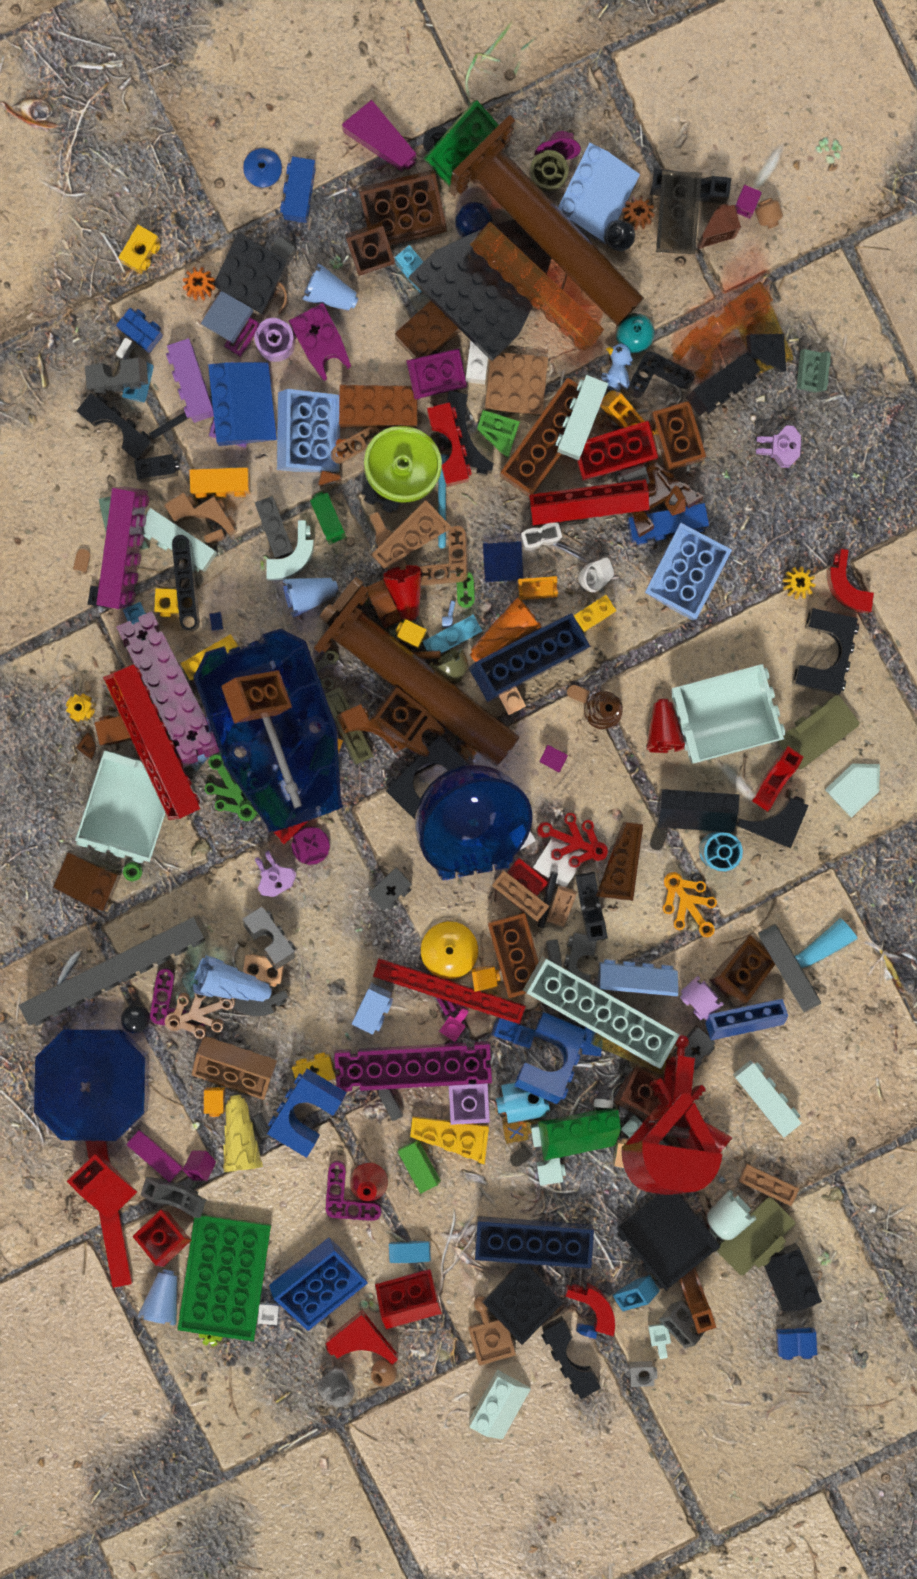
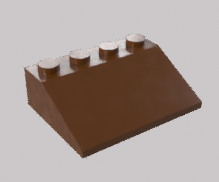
M433 169L358 188L366 225L370 226L382 222L390 246L448 232L436 175Z

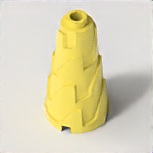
M241 1095L230 1096L225 1109L226 1126H224L223 1170L224 1172L261 1168L263 1165L258 1142L255 1140L253 1123L250 1120L245 1098H241Z

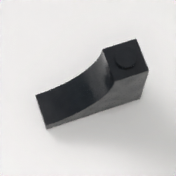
M797 796L787 798L782 808L774 815L759 821H747L737 818L736 826L791 848L809 805L804 803V799Z

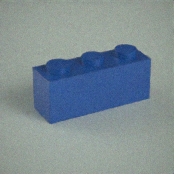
M292 156L291 163L288 162L286 174L289 175L288 182L284 183L283 193L286 194L285 201L281 202L280 213H283L284 220L308 222L316 172L315 160Z

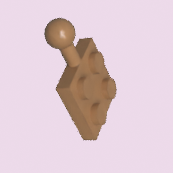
M479 1296L474 1301V1307L480 1312L483 1323L468 1327L479 1366L516 1355L510 1332L498 1319L490 1320L487 1307L481 1302L485 1298L484 1296Z

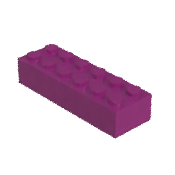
M127 486L112 488L96 605L121 609L132 606V603L135 601L136 593L134 592V587L138 581L137 565L141 561L139 551L144 541L142 530L146 524L145 508L149 504L147 490Z

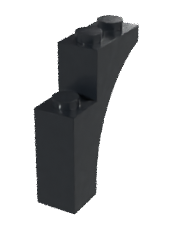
M449 391L447 403L450 402L451 408L455 407L457 419H454L456 427L460 426L462 438H459L460 445H464L466 449L465 464H469L470 469L475 470L476 474L487 476L488 473L492 474L494 463L486 459L477 450L467 430L465 412L468 394ZM440 433V440H443L444 444L451 445L450 440Z

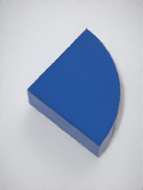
M577 1324L576 1332L596 1339L597 1331H595L594 1326Z

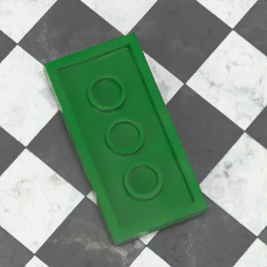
M474 100L423 159L450 187L453 170L499 124L478 100Z

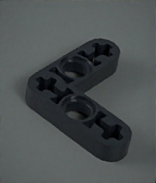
M646 352L628 385L627 391L634 398L642 397L653 375L682 389H688L691 387L695 376L690 370L655 352ZM649 360L652 361V364H651L650 367L647 365V363H648ZM663 368L671 369L672 373L665 372ZM639 372H645L648 377H642ZM637 383L641 384L639 389L635 388Z

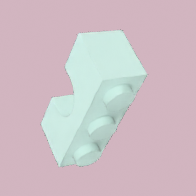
M532 1124L531 1132L534 1147H540L539 1124ZM560 1158L537 1162L540 1186L563 1182L562 1176H566L564 1164L560 1165Z

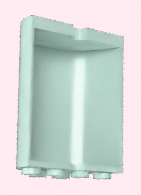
M763 664L672 688V700L675 704L674 709L685 742V751H688V758L692 764L784 739L785 729L783 724L779 723V708L777 705H773L772 698H775L773 688L769 687L767 681L769 673L767 668L763 667Z
M107 750L103 751L75 837L77 845L86 848L88 845H91L95 850L103 853L110 850L109 852L117 857L125 858V855L130 856L132 861L143 863V861L150 862L165 811L141 760Z

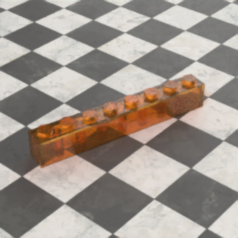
M491 222L486 224L472 240L470 245L475 253L485 258L490 267L501 273L505 281L516 287L517 292L525 296L534 308L540 310L549 322L554 323L563 335L568 336L577 348L585 351L595 343L604 329Z

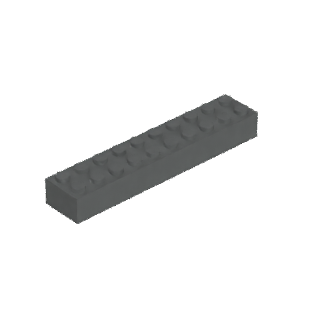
M198 914L18 1006L28 1026L32 1024L38 1026L51 1019L50 1015L54 1018L67 1011L68 1006L72 1009L85 1002L84 998L87 997L90 1000L101 994L102 989L108 991L120 984L119 980L122 979L124 983L137 976V971L142 974L153 968V963L157 962L160 965L171 959V954L174 953L175 956H178L189 950L187 946L192 945L194 948L206 941L205 937L209 934Z

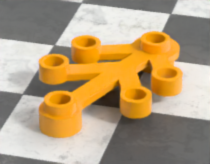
M676 872L668 873L664 878V885L668 892L666 903L662 906L663 912L666 914L674 912L673 901L676 892L680 897L677 918L673 922L674 928L677 930L684 929L687 908L699 925L698 931L700 935L711 937L715 931L713 924L704 920L693 903L714 908L717 905V900L711 896L705 898L686 894L682 888L695 889L701 893L706 889V884L703 881L683 880L682 876ZM672 878L677 880L675 885L670 884ZM698 883L703 884L702 890L697 889ZM709 899L714 900L712 906H709L707 903ZM666 905H671L672 909L670 912L665 911ZM682 921V927L677 928L676 922ZM704 926L709 927V931L707 933L703 932Z

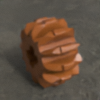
M642 195L638 201L633 196L631 202L626 201V207L622 209V213L625 214L622 218L623 221H628L631 225L633 224L634 230H637L638 225H640L642 230L645 229V224L650 225L652 223L651 219L655 216V213L651 212L654 210V205H648L649 199H646L645 202L642 201ZM636 210L641 211L640 216L636 215Z

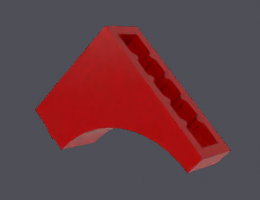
M363 1309L326 1339V1350L330 1355H335L337 1359L349 1352L363 1350L377 1353L391 1364L398 1360L396 1350Z

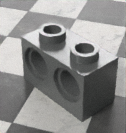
M682 1300L672 1303L659 1319L684 1348L695 1346L705 1333H697L689 1307Z

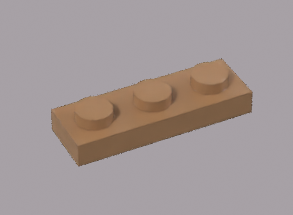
M504 870L492 884L495 889L536 921L549 908L545 902Z
M747 1163L738 1179L740 1183L792 1206L799 1191L797 1186Z

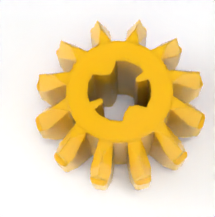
M801 566L799 570L793 567L792 573L789 571L785 573L788 578H784L782 582L788 584L783 587V590H790L787 596H791L794 593V599L797 600L799 595L802 599H805L806 593L809 595L813 593L810 588H814L816 584L810 581L814 580L815 576H808L811 572L810 570L804 573V567ZM801 579V580H802V582H801V585H802V586L797 587V586H796V584H797V581H796V580Z

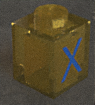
M508 1120L502 1121L506 1144L529 1140L528 1134L532 1133L530 1122L524 1120L508 1124Z

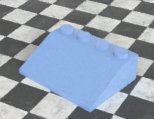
M589 143L558 208L583 234L606 244L604 230L608 223L619 219L622 209L625 207V202L628 201L640 174L608 151Z
M285 389L278 392L277 470L291 472H322L324 470L338 473L339 463H335L331 459V451L336 446V441L340 439L339 395Z
M680 523L645 593L675 612L691 620L697 619L732 549Z

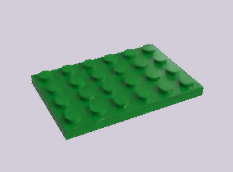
M203 1214L201 1218L194 1217L192 1241L190 1242L177 1331L254 1342L272 1224Z

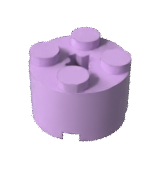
M268 318L260 323L255 332L254 339L258 351L266 360L280 362L293 354L295 337L289 324L278 318ZM273 337L278 339L276 343L273 342Z
M696 976L681 990L682 995L680 998L687 1006L691 1004L695 1008L693 1012L700 1020L703 1018L707 1020L709 1014L715 1013L724 1003L722 1001L718 1003L717 999L719 997L705 981L700 983L698 981L700 977Z

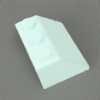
M497 1369L469 1419V1427L486 1437L503 1439L531 1388Z

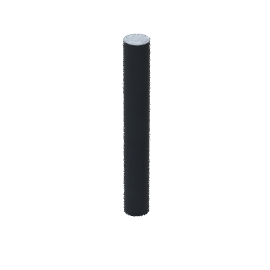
M554 871L550 873L543 900L549 908L558 873ZM549 908L538 920V927H545Z

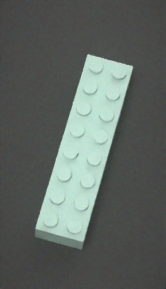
M543 956L523 989L532 997L659 1069L663 1066L680 1036L673 1030Z

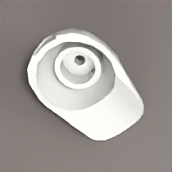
M605 557L589 563L580 571L578 580L585 590L595 593L614 576L610 559Z

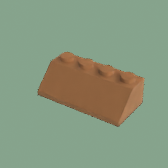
M204 1036L196 1054L192 1076L264 1100L277 1060L259 1055L251 1050L236 1047L233 1044L221 1042L212 1037Z

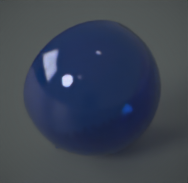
M484 765L456 767L438 776L424 791L415 815L417 842L425 859L436 869V873L442 881L456 878L455 872H457L458 877L474 875V871L477 874L493 871V864L495 870L509 868V863H513V856L521 849L528 838L533 819L532 807L522 788L515 780L502 771Z

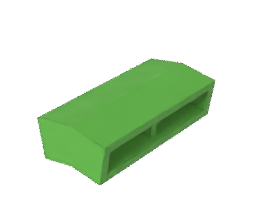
M415 1140L398 1149V1153L420 1194L441 1182L419 1140Z

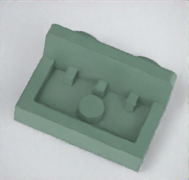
M807 349L800 350L796 389L813 393L827 390L831 352L820 353Z

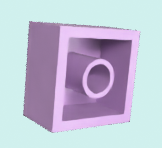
M469 1081V1085L449 1086L451 1125L490 1122L488 1084H476V1081Z

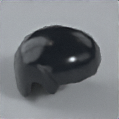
M611 221L604 230V240L611 249L620 252L625 251L634 243L635 231L633 226L625 221Z
M140 1004L129 1005L121 1014V1025L124 1030L131 1034L143 1032L150 1023V1014L147 1008Z

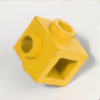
M83 693L81 695L75 694L68 699L66 712L70 713L69 717L77 722H80V720L87 721L95 713L94 707L96 704L91 702V697ZM79 704H81L82 709L80 711H77L76 708Z

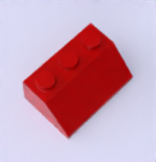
M431 1269L375 1284L380 1315L386 1329L442 1314Z

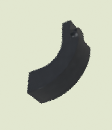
M595 872L575 875L580 909L588 942L608 939L600 900L596 896L598 889Z

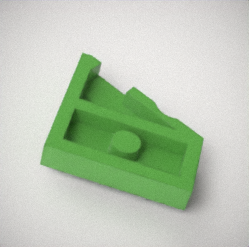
M483 410L477 430L506 458H509L520 421Z

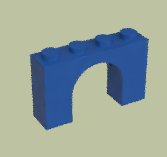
M543 1012L538 1020L533 1036L555 1045L562 1054L563 1066L558 1071L548 1072L524 1063L520 1068L514 1086L555 1104H558L561 1099L564 1100L568 1093V1088H566L567 1082H571L574 1076L572 1068L578 1064L581 1056L578 1054L579 1049L584 1047L587 1039L584 1037L586 1030Z
M306 1069L303 1075L299 1073L295 1079L294 1084H296V1087L289 1089L285 1096L288 1100L286 1103L281 1102L276 1111L279 1114L277 1117L273 1115L268 1124L271 1128L267 1133L306 1158L315 1146L320 1134L297 1119L294 1106L299 1103H311L333 1116L347 1093L309 1069Z

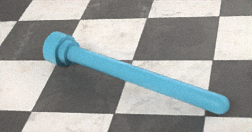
M440 454L442 464L449 459L450 455ZM441 469L438 480V513L446 521V484ZM446 532L438 536L439 548H445Z

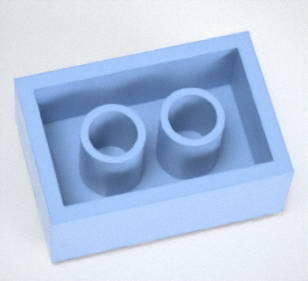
M371 983L352 1025L370 1034H374L375 1030L379 1032L385 1017L383 1013L387 1014L392 1005V992Z

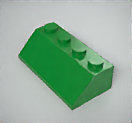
M603 1108L538 1122L544 1161L616 1146L621 1131L619 1112L613 1108Z

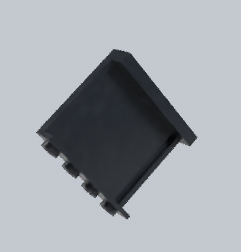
M680 1194L656 1195L617 1227L619 1238L623 1242L627 1241L631 1246L629 1248L630 1252L635 1258L640 1257L644 1262L641 1264L648 1274L651 1272L656 1278L654 1279L656 1285L660 1289L664 1288L666 1291L710 1254L721 1248V1245Z

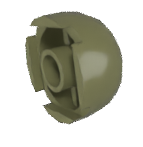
M546 150L544 153L536 155L531 162L530 177L543 192L557 191L566 182L569 167L562 154Z
M456 648L441 654V659H437L438 661L435 664L433 661L429 664L453 684L463 679L462 676L468 668V660L462 648H459V651Z

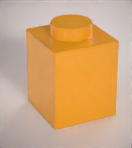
M206 1087L204 1089V1114H209L210 1117H219L225 1112V1087Z

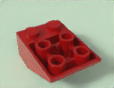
M98 1150L66 1181L82 1198L108 1219L137 1193V1190Z

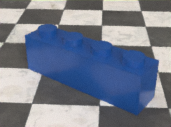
M705 503L694 505L689 509L686 507L685 512L674 516L671 515L669 510L646 514L654 524V529L640 538L637 534L633 518L627 519L631 543L636 542V545L646 544L649 539L654 538L655 541L666 540V536L675 534L680 523L699 533L705 532L704 529L709 527Z
M783 999L709 1014L705 1024L712 1041L785 1024L789 1016Z

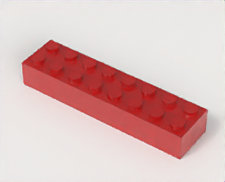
M132 664L104 676L103 679L168 820L181 819L200 810V800L191 789V780L183 772L184 766L181 759L177 758L174 752V743L166 735L167 728L158 717V708L154 703L152 704L149 698L150 691L141 680V671Z

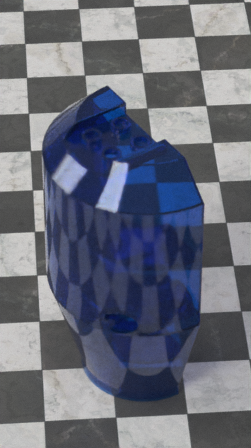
M281 628L262 634L258 641L247 644L248 647L243 649L235 647L227 653L225 646L206 652L193 677L224 767L263 820L269 833L307 822L343 808L335 722L306 641ZM279 670L292 708L270 717L293 782L297 784V793L302 806L294 808L290 794L286 792V783L263 718L234 724L221 687L234 678ZM309 726H316L318 733L311 732ZM234 751H240L243 757H237Z

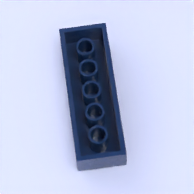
M570 613L476 661L469 667V670L486 701L489 702L583 653L591 646L575 617Z
M477 1216L475 1260L591 1269L594 1228L592 1224Z

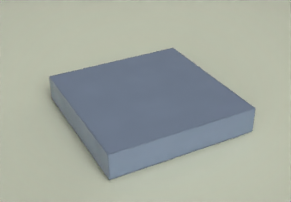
M221 291L201 324L234 343L254 310Z

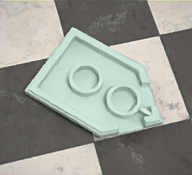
M852 763L825 789L851 818L879 792L880 764Z

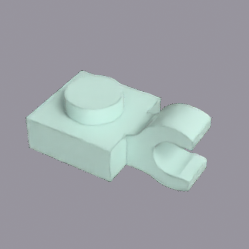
M662 1323L648 1325L652 1347L657 1346L660 1359L668 1358L665 1344L671 1343L669 1330Z

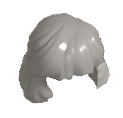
M334 1367L321 1378L317 1386V1392L328 1404L340 1408L351 1402L355 1393V1387L348 1379L344 1368Z

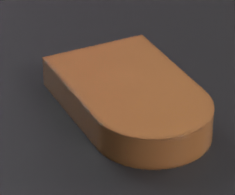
M80 549L77 552L73 566L74 570L87 572L90 561V552L88 550Z
M571 685L567 689V695L570 698L584 704L591 692L576 685Z

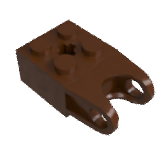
M398 687L391 689L369 720L398 743L424 757H428L430 752L422 742L423 732L428 730L440 736L445 733L444 728L427 712L428 710ZM399 712L401 719H397L395 713Z

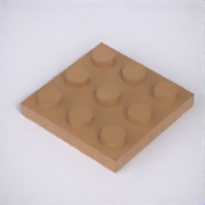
M501 352L493 361L490 360L485 411L541 416L544 405L548 357Z

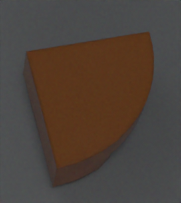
M87 733L76 749L91 760L96 753V744L93 737Z

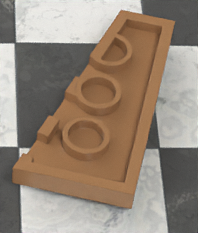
M424 500L370 555L385 569L444 532L452 529V527Z

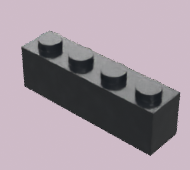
M746 352L696 387L686 399L699 416L705 412L710 414L717 408L716 404L719 402L721 405L731 398L730 394L736 395L744 389V384L748 386L757 379L756 375L761 369Z

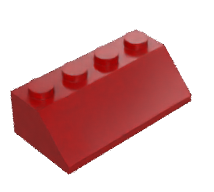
M645 421L587 439L578 460L582 480L586 481L658 459L657 445L649 421Z

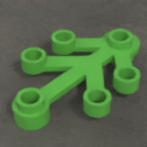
M221 755L211 756L208 761L210 768L218 771L228 789L208 783L205 786V792L209 795L217 794L234 798L239 805L227 804L226 801L221 799L215 802L216 810L237 813L238 817L243 821L253 820L257 811L252 806L253 800L251 798L256 794V790L259 789V782L254 779L248 782L249 791L246 801L241 795L246 774L250 770L249 765L246 763L239 764L235 785L224 767V758ZM215 759L220 760L221 763L219 766L214 765ZM242 765L247 767V771L244 773L240 770ZM251 782L257 783L255 789L250 787ZM209 785L214 787V791L211 793L207 790ZM218 802L224 803L223 809L218 808ZM245 808L250 809V815L244 814Z

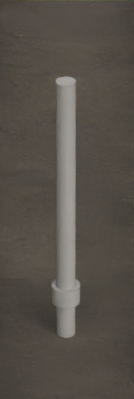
M265 717L263 721L286 783V792L290 794L294 808L300 807L302 804L297 793L298 787L293 782L271 717Z

